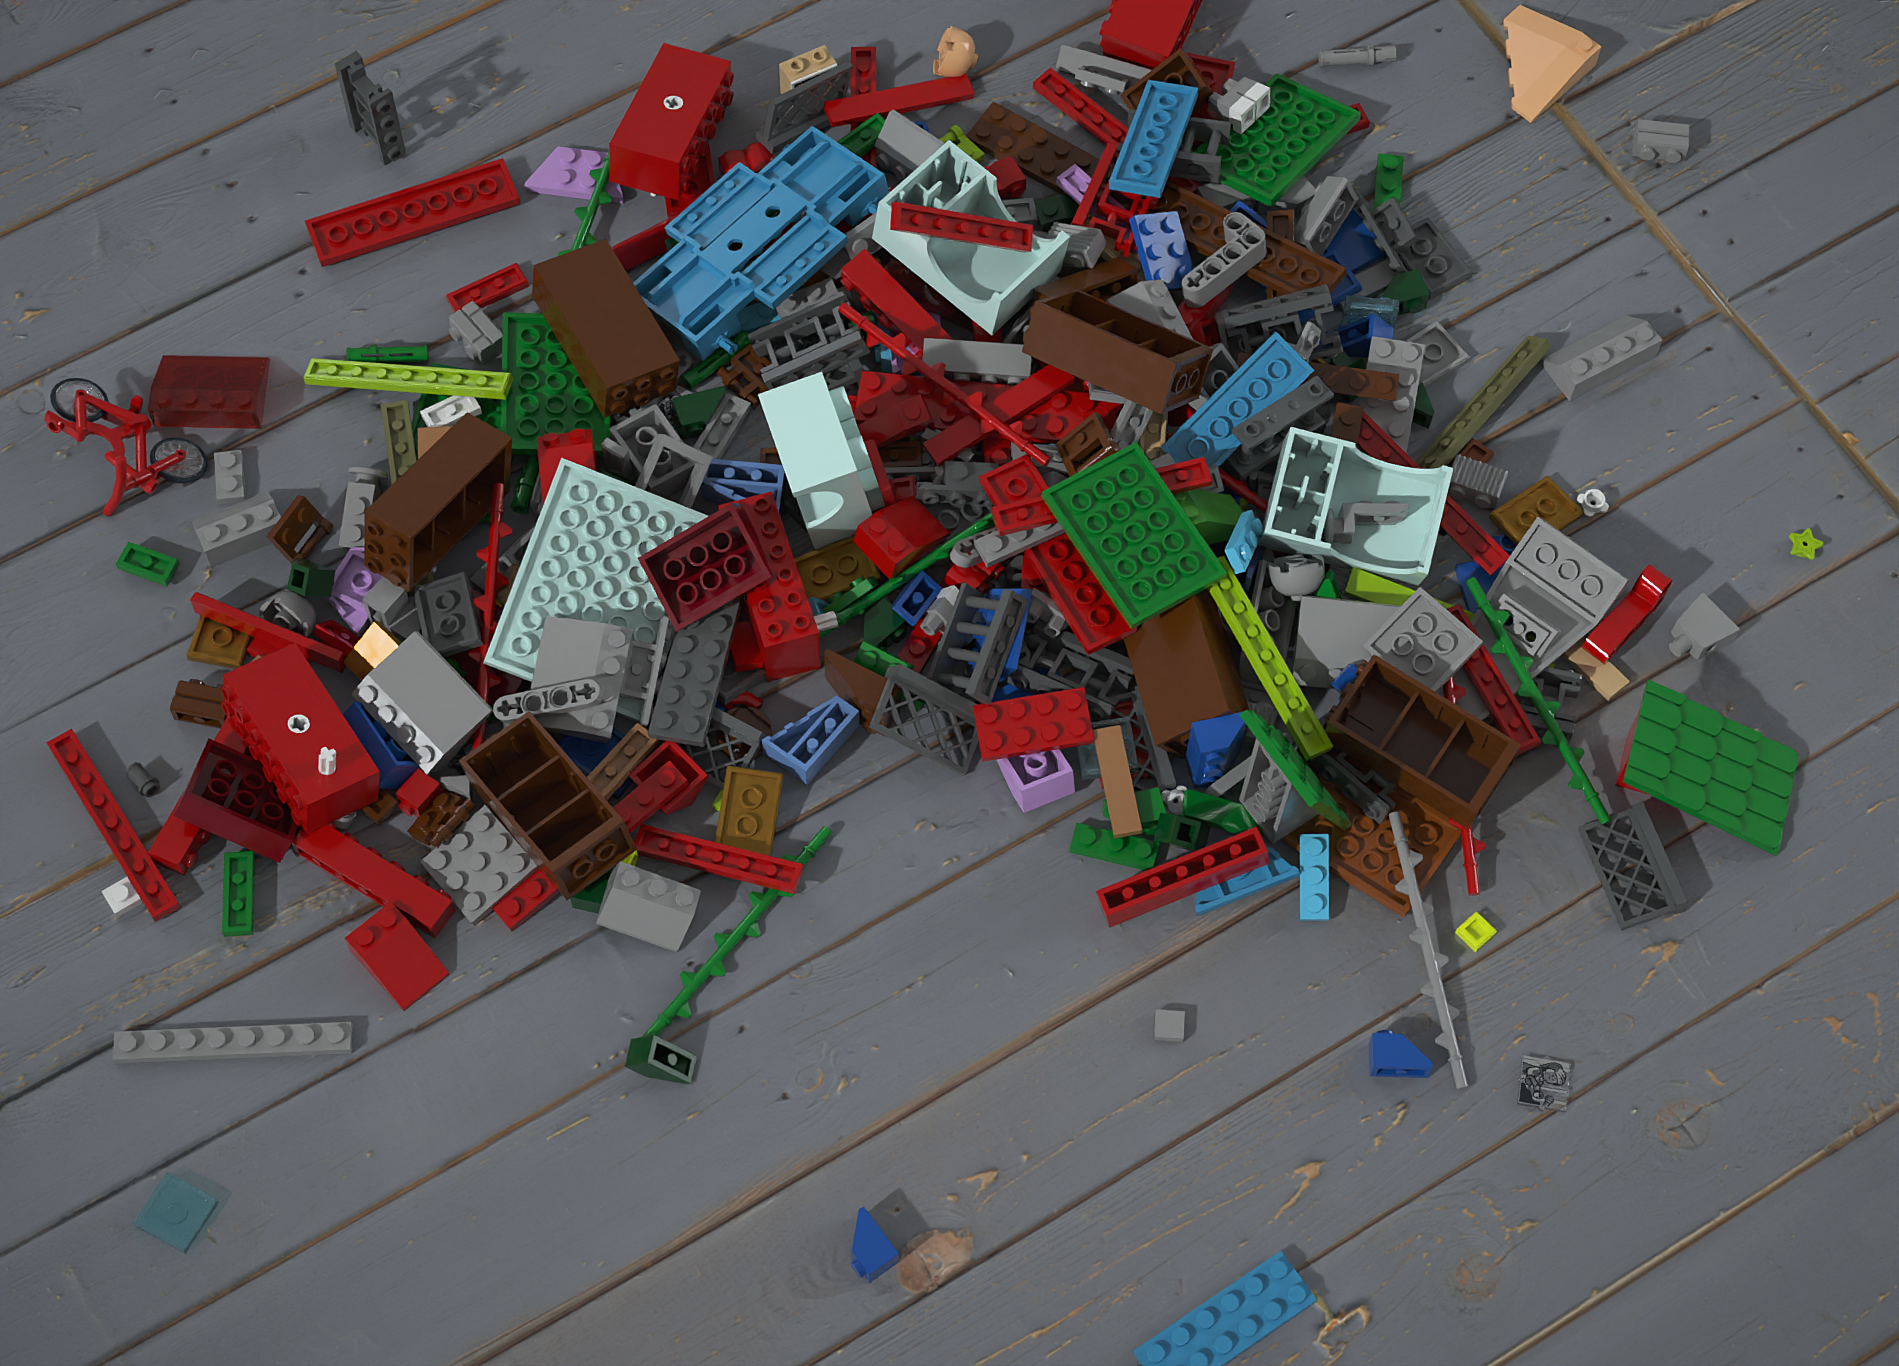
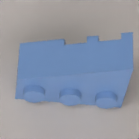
M712 459L701 484L702 498L722 505L772 491L781 518L786 474L783 465Z
M836 695L809 711L804 718L795 723L791 722L784 726L782 731L762 739L763 755L807 786L859 727V711Z

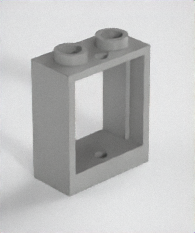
M657 434L635 487L642 490L646 489L662 449H665L695 463L678 503L691 509L713 457L665 434Z

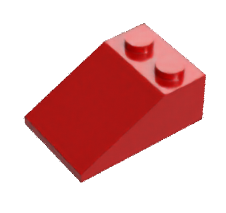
M575 429L567 433H548L538 437V460L543 504L561 458L598 472V457L592 429Z
M913 495L878 510L859 524L853 542L891 580L949 537L950 532Z
M389 902L345 937L350 952L403 1011L450 975L414 927L392 902Z

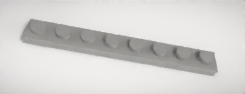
M1170 453L1150 461L1154 468L1176 464ZM1059 522L1004 536H999L998 532L994 531L975 540L974 546L988 568L1061 535L1065 531Z
M351 1022L117 1031L114 1032L113 1061L114 1063L352 1054L353 1025Z

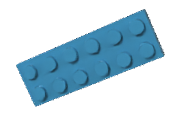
M1153 80L1147 81L1110 177L1109 189L1161 197L1198 97L1197 87Z
M1274 332L1160 449L1165 454L1170 453L1175 463L1204 457L1207 466L1216 464L1219 467L1241 445V442L1234 436L1231 430L1296 389L1314 369L1277 332Z
M1280 1251L1134 1350L1133 1354L1142 1366H1225L1317 1302V1298L1283 1252Z

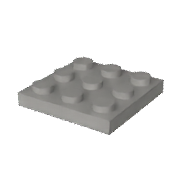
M1419 587L1362 646V649L1371 657L1373 654L1437 692L1483 645V641L1424 589Z
M486 805L453 832V836L448 842L444 841L439 848H435L420 861L441 888L452 897V901L474 926L488 915L495 905L540 869Z

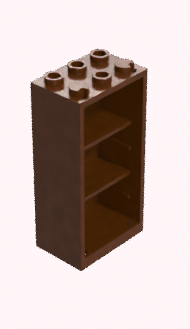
M606 239L534 265L532 297L604 418L616 413L621 414L626 409L636 405H645L652 399L660 396L665 397L668 393L676 390L680 359Z
M1076 288L1036 301L1035 305L1032 306L1029 327L1023 336V353L1159 414H1164L1199 399L1213 348Z
M467 412L364 511V566L371 572L378 573L390 580L393 585L402 587L410 592L489 513L492 507L493 484H504V497L509 493L512 438Z
M1208 588L1138 625L1137 632L1124 638L1154 742L1159 748L1183 759L1186 756L1191 724L1193 722L1239 713L1245 710L1249 711L1215 600Z
M1373 654L1369 662L1364 660L1355 673L1357 676L1353 684L1349 682L1340 695L1342 698L1338 703V707L1333 705L1326 715V722L1323 726L1326 730L1325 733L1333 746L1470 830L1513 764L1521 744Z
M530 711L517 720H513L510 725L500 732L493 734L486 742L476 749L469 751V754L459 760L474 791L566 901L637 850L624 820Z

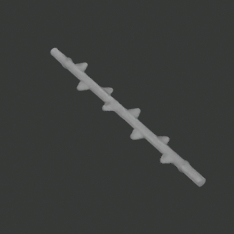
M1392 812L1389 814V819L1395 839L1394 845L1397 847L1404 879L1395 885V890L1409 896L1417 927L1409 934L1411 940L1421 944L1430 979L1429 982L1420 988L1421 994L1435 999L1443 1031L1435 1038V1042L1448 1051V1062L1451 1063L1457 1090L1468 1088V1083L1462 1063L1463 1055H1460L1452 1020L1460 1013L1459 1009L1447 1003L1439 971L1449 959L1448 956L1434 951L1426 919L1434 909L1433 906L1422 901L1414 867L1423 860V856L1409 850V839L1406 838L1400 812Z

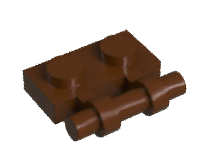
M749 344L731 358L733 370L729 372L725 367H722L718 370L717 375L728 389L732 388L738 394V398L750 402L751 407L754 409L760 404V400L755 394L769 391L763 381L760 369L772 363L764 356L758 358L752 345ZM743 376L750 382L746 387L739 381Z
M443 790L423 814L415 820L407 832L413 839L428 846L432 844L435 848H439L444 841L448 842L453 836L452 832L461 822L465 823L470 817L469 813L475 807V804L469 799L464 801L460 796Z

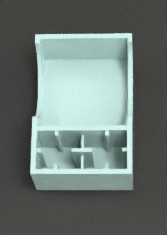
M950 140L878 203L872 239L991 335L1034 297V288L1049 283L1061 271L1070 236L1063 230L1054 239H1044L1033 235L1032 252L1025 253L890 230L893 202H903L1016 222L1000 199L997 190V178Z
M819 372L758 394L792 494L797 499L815 550L855 535L858 525L872 516V511L886 506L844 386L829 391L823 373Z
M1290 427L1283 441L1263 521V534L1258 545L1292 555L1303 554V557L1312 559L1311 554L1320 555L1324 558V563L1351 570L1353 567H1356L1382 578L1419 586L1429 572L1453 468L1442 465L1434 469H1418L1387 463L1362 453L1356 448V443ZM1360 501L1385 503L1388 501H1398L1409 504L1405 519L1395 525H1355V534H1351V544L1333 542L1331 547L1330 543L1322 542V532L1328 508H1332L1334 518H1338L1342 503H1358Z

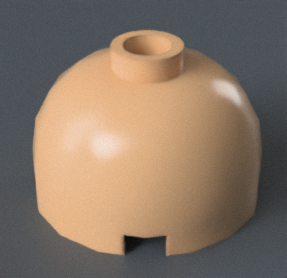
M953 26L946 29L937 49L939 51V60L934 59L933 74L941 77H958L967 73L969 68L973 69L975 67L978 54H975L974 41L967 32Z

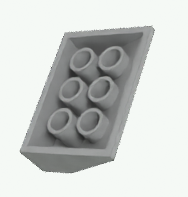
M1301 595L1291 669L1297 684L1335 689L1331 683L1348 664L1352 663L1358 669L1364 660L1369 662L1371 656L1362 649V646L1401 606Z
M551 616L545 617L530 690L592 679L602 687L604 692L603 699L597 706L537 718L536 720L546 731L605 744L608 742L612 734L633 629L601 622ZM591 687L588 688L587 693L580 695L573 690L575 696L584 695L588 699L591 698L592 693H595ZM560 692L555 698L556 705H565L569 700L568 693ZM535 697L529 701V711H537L541 707V698Z
M414 631L368 673L351 694L358 702L363 703L368 713L376 721H379L386 729V732L394 738L426 774L443 770L493 712V709L418 631Z

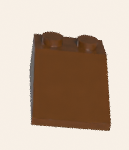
M1180 48L1120 96L1129 109L1137 110L1148 80L1197 87L1198 97L1192 111L1194 113L1208 103V99L1214 91L1194 61Z
M826 649L824 652L826 680L840 698L859 711V724L866 731L885 736L869 728L887 679ZM894 685L891 695L894 704L901 702V689ZM901 706L896 708L898 714L901 710ZM890 710L883 713L879 723L886 728H890L894 722Z

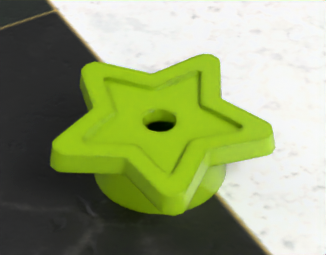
M1807 528L1802 534L1790 533L1788 536L1793 543L1790 553L1810 560H1814L1815 550L1823 547L1824 544L1813 537L1810 528Z

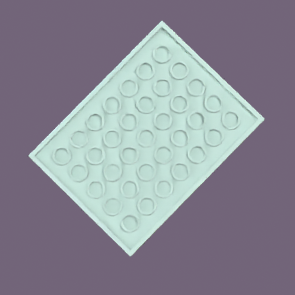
M561 458L483 663L532 682L546 616L601 622L633 629L632 640L655 645L660 619L664 615H668L642 568L638 557L708 517V515ZM670 619L668 624L672 625V632L669 642L665 641L663 651L667 652V654L676 632ZM659 668L657 678H659L662 668ZM619 695L616 714L639 723L644 701Z

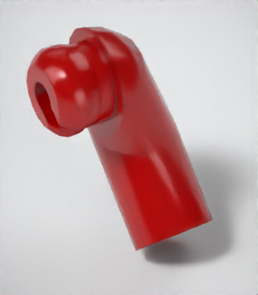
M745 691L725 706L722 704L724 709L730 710L735 707V704H743L746 707H754L760 710L764 701L749 691Z

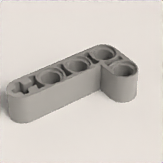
M1233 212L1226 215L1223 220L1225 242L1227 244L1183 278V296L1187 306L1198 308L1205 305L1266 256L1264 231L1244 214Z

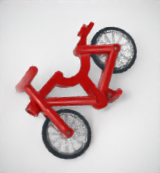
M65 379L57 383L50 394L51 404L54 410L63 418L50 410L45 413L44 420L51 432L57 434L63 431L78 442L84 441L85 437L89 434L99 435L109 441L113 447V451H107L104 455L105 459L116 469V480L112 496L103 509L105 516L113 515L123 499L124 492L132 488L140 487L151 495L158 486V479L162 477L175 483H191L200 479L207 471L208 461L205 452L194 442L174 437L166 438L154 445L150 453L151 465L147 468L146 434L150 431L152 424L146 415L141 414L143 406L141 396L135 395L131 399L129 410L109 403L105 391L99 385L87 379ZM101 418L118 425V427L110 429L93 422ZM135 436L136 470L127 464L126 457L124 456V443L122 441L124 438L129 439Z

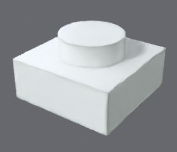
M128 877L101 891L117 918L143 903Z

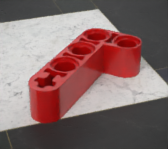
M1649 564L1637 578L1632 590L1588 636L1582 645V649L1605 665L1658 608L1673 580Z

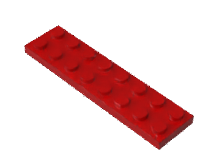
M501 158L305 220V224L321 267L521 203L504 159Z
M1028 454L979 476V483L994 507L1041 496L1042 491L1049 488ZM1066 533L1023 551L1087 655L1137 632V627L1133 629L1129 627Z

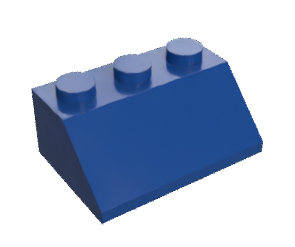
M992 589L982 598L1000 600L1003 589ZM1009 589L1028 600L999 682L1017 670L1032 590ZM978 608L981 616L980 621L976 624L990 626L995 611ZM973 635L976 641L974 648H971V650L981 652L986 637ZM967 661L971 665L969 674H972L976 662Z
M353 702L343 713V716L379 769V788L395 789L403 785L418 768L422 770L421 767L386 732V729L379 721H376L368 713L362 702Z
M1242 712L1197 721L1191 724L1185 761L1194 789L1200 787L1207 789L1215 781L1228 773L1240 754L1246 729L1245 722L1239 716Z

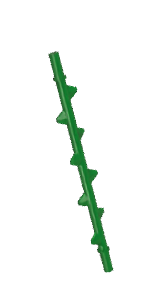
M609 152L603 160L604 165L602 168L590 170L589 175L597 183L588 207H577L574 211L582 222L572 249L559 251L558 256L597 242L589 232L599 205L612 202V197L605 191L610 178Z
M989 513L964 531L955 533L952 539L900 572L894 578L878 588H873L869 591V594L840 613H835L838 627L840 625L844 626L845 622L855 615L862 614L867 607L916 576L919 572L925 570L938 560L948 557L957 541L978 534L993 525L995 522L992 513ZM837 627L819 632V639Z
M1476 577L1470 578L1466 581V584L1478 604L1477 608L1481 609L1497 638L1490 649L1492 654H1506L1522 682L1516 692L1518 697L1531 698L1548 729L1541 740L1543 745H1557L1573 773L1568 787L1570 789L1582 790L1586 797V802H1589L1601 825L1607 824L1612 819L1601 802L1599 793L1595 791L1579 762L1585 752L1583 748L1571 747L1554 718V715L1561 706L1560 703L1557 701H1545L1528 672V669L1534 662L1531 657L1519 656L1503 627L1510 616L1508 611L1494 610L1491 606V600L1487 599Z
M823 826L807 846L804 845L802 847L803 850L798 856L785 854L782 859L803 864L804 867L811 857H815L817 850L829 838L832 832ZM772 888L765 894L752 891L749 894L753 906L751 911L731 934L716 933L714 935L718 949L697 973L682 971L680 977L684 988L663 1013L657 1015L656 1021L642 1037L658 1036L667 1025L671 1024L670 1021L675 1016L689 1018L692 1013L687 1001L710 975L725 976L726 971L722 961L744 935L756 938L760 936L761 932L756 921L778 896L792 897L794 894Z

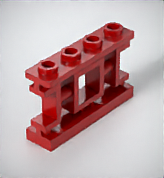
M1107 143L1074 216L1072 225L1101 229L1103 235L1116 239L1114 250L1119 252L1121 249L1124 251L1123 256L1129 257L1132 249L1137 250L1133 232L1131 231L1128 240L1125 239L1127 229L1116 225L1117 221L1130 226L1129 219L1134 215L1148 214L1149 209L1155 210L1159 198L1147 196L1144 200L1142 199L1143 195L1109 189V181L1107 185H1104L1112 165L1116 164L1119 153L1116 152L1118 146ZM1111 191L1134 200L1130 211L1106 203ZM1095 203H1098L1096 214L1107 217L1106 221L1092 216L1089 225H1086Z

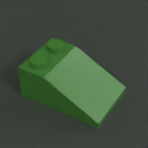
M1197 489L1174 494V497L1208 545L1230 539L1240 515L1243 513L1231 495Z

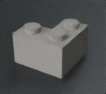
M382 576L362 599L370 625L374 621H380L401 643L414 631H418L422 635L417 607L410 603L406 590L393 585L390 580Z

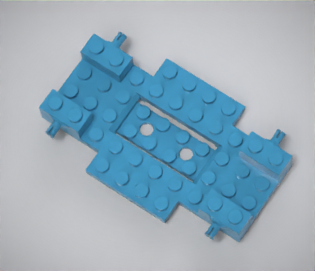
M811 126L792 144H787L782 152L759 173L756 174L742 163H737L666 225L665 230L667 234L679 243L645 273L638 275V278L635 277L633 284L653 317L658 318L680 334L685 348L702 361L719 347L725 349L729 354H733L738 346L730 341L729 338L741 328L737 313L755 297L771 309H776L849 243L848 238L837 230L835 226L841 220H844L854 227L869 213L874 214L877 212L878 203L889 194L885 175L814 126ZM770 210H780V214L774 218L766 216ZM806 210L807 214L779 238L782 235V230L790 223L798 221L801 218V213ZM779 238L772 246H770L763 254H761L764 249L763 247L768 242H770L772 239ZM732 243L743 244L741 249L737 251L729 250V246ZM761 254L754 262H752L745 270H743L745 267V263L750 258Z

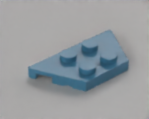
M1265 845L1268 850L1269 864L1198 892L1195 905L1196 915L1200 916L1300 876V872L1297 867L1291 866L1281 858V854Z

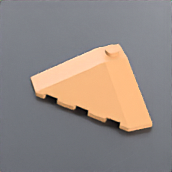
M1519 5L1503 20L1504 30H1508L1509 38L1505 42L1507 59H1511L1512 67L1508 70L1509 85L1514 87V97L1511 99V105L1514 111L1532 123L1596 66L1601 46L1583 32Z

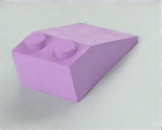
M1060 749L997 759L1009 789L1023 813L1075 793L1073 770Z

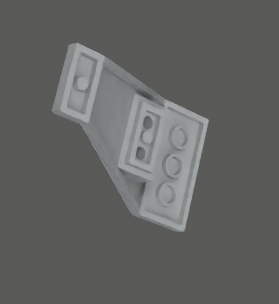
M1537 517L1504 564L1486 597L1488 600H1491V606L1494 610L1508 611L1509 615L1513 617V624L1508 626L1504 623L1503 627L1519 656L1531 657L1534 662L1528 669V672L1532 679H1534L1599 625L1630 579L1541 517ZM1478 609L1471 623L1512 693L1516 694L1522 682L1506 654H1492L1490 649L1497 638L1481 609ZM1530 631L1536 634V639L1533 642L1527 638ZM1461 667L1453 675V681L1455 685L1466 689V695L1456 701V705L1483 721L1490 713L1465 670ZM1442 686L1436 693L1444 697Z

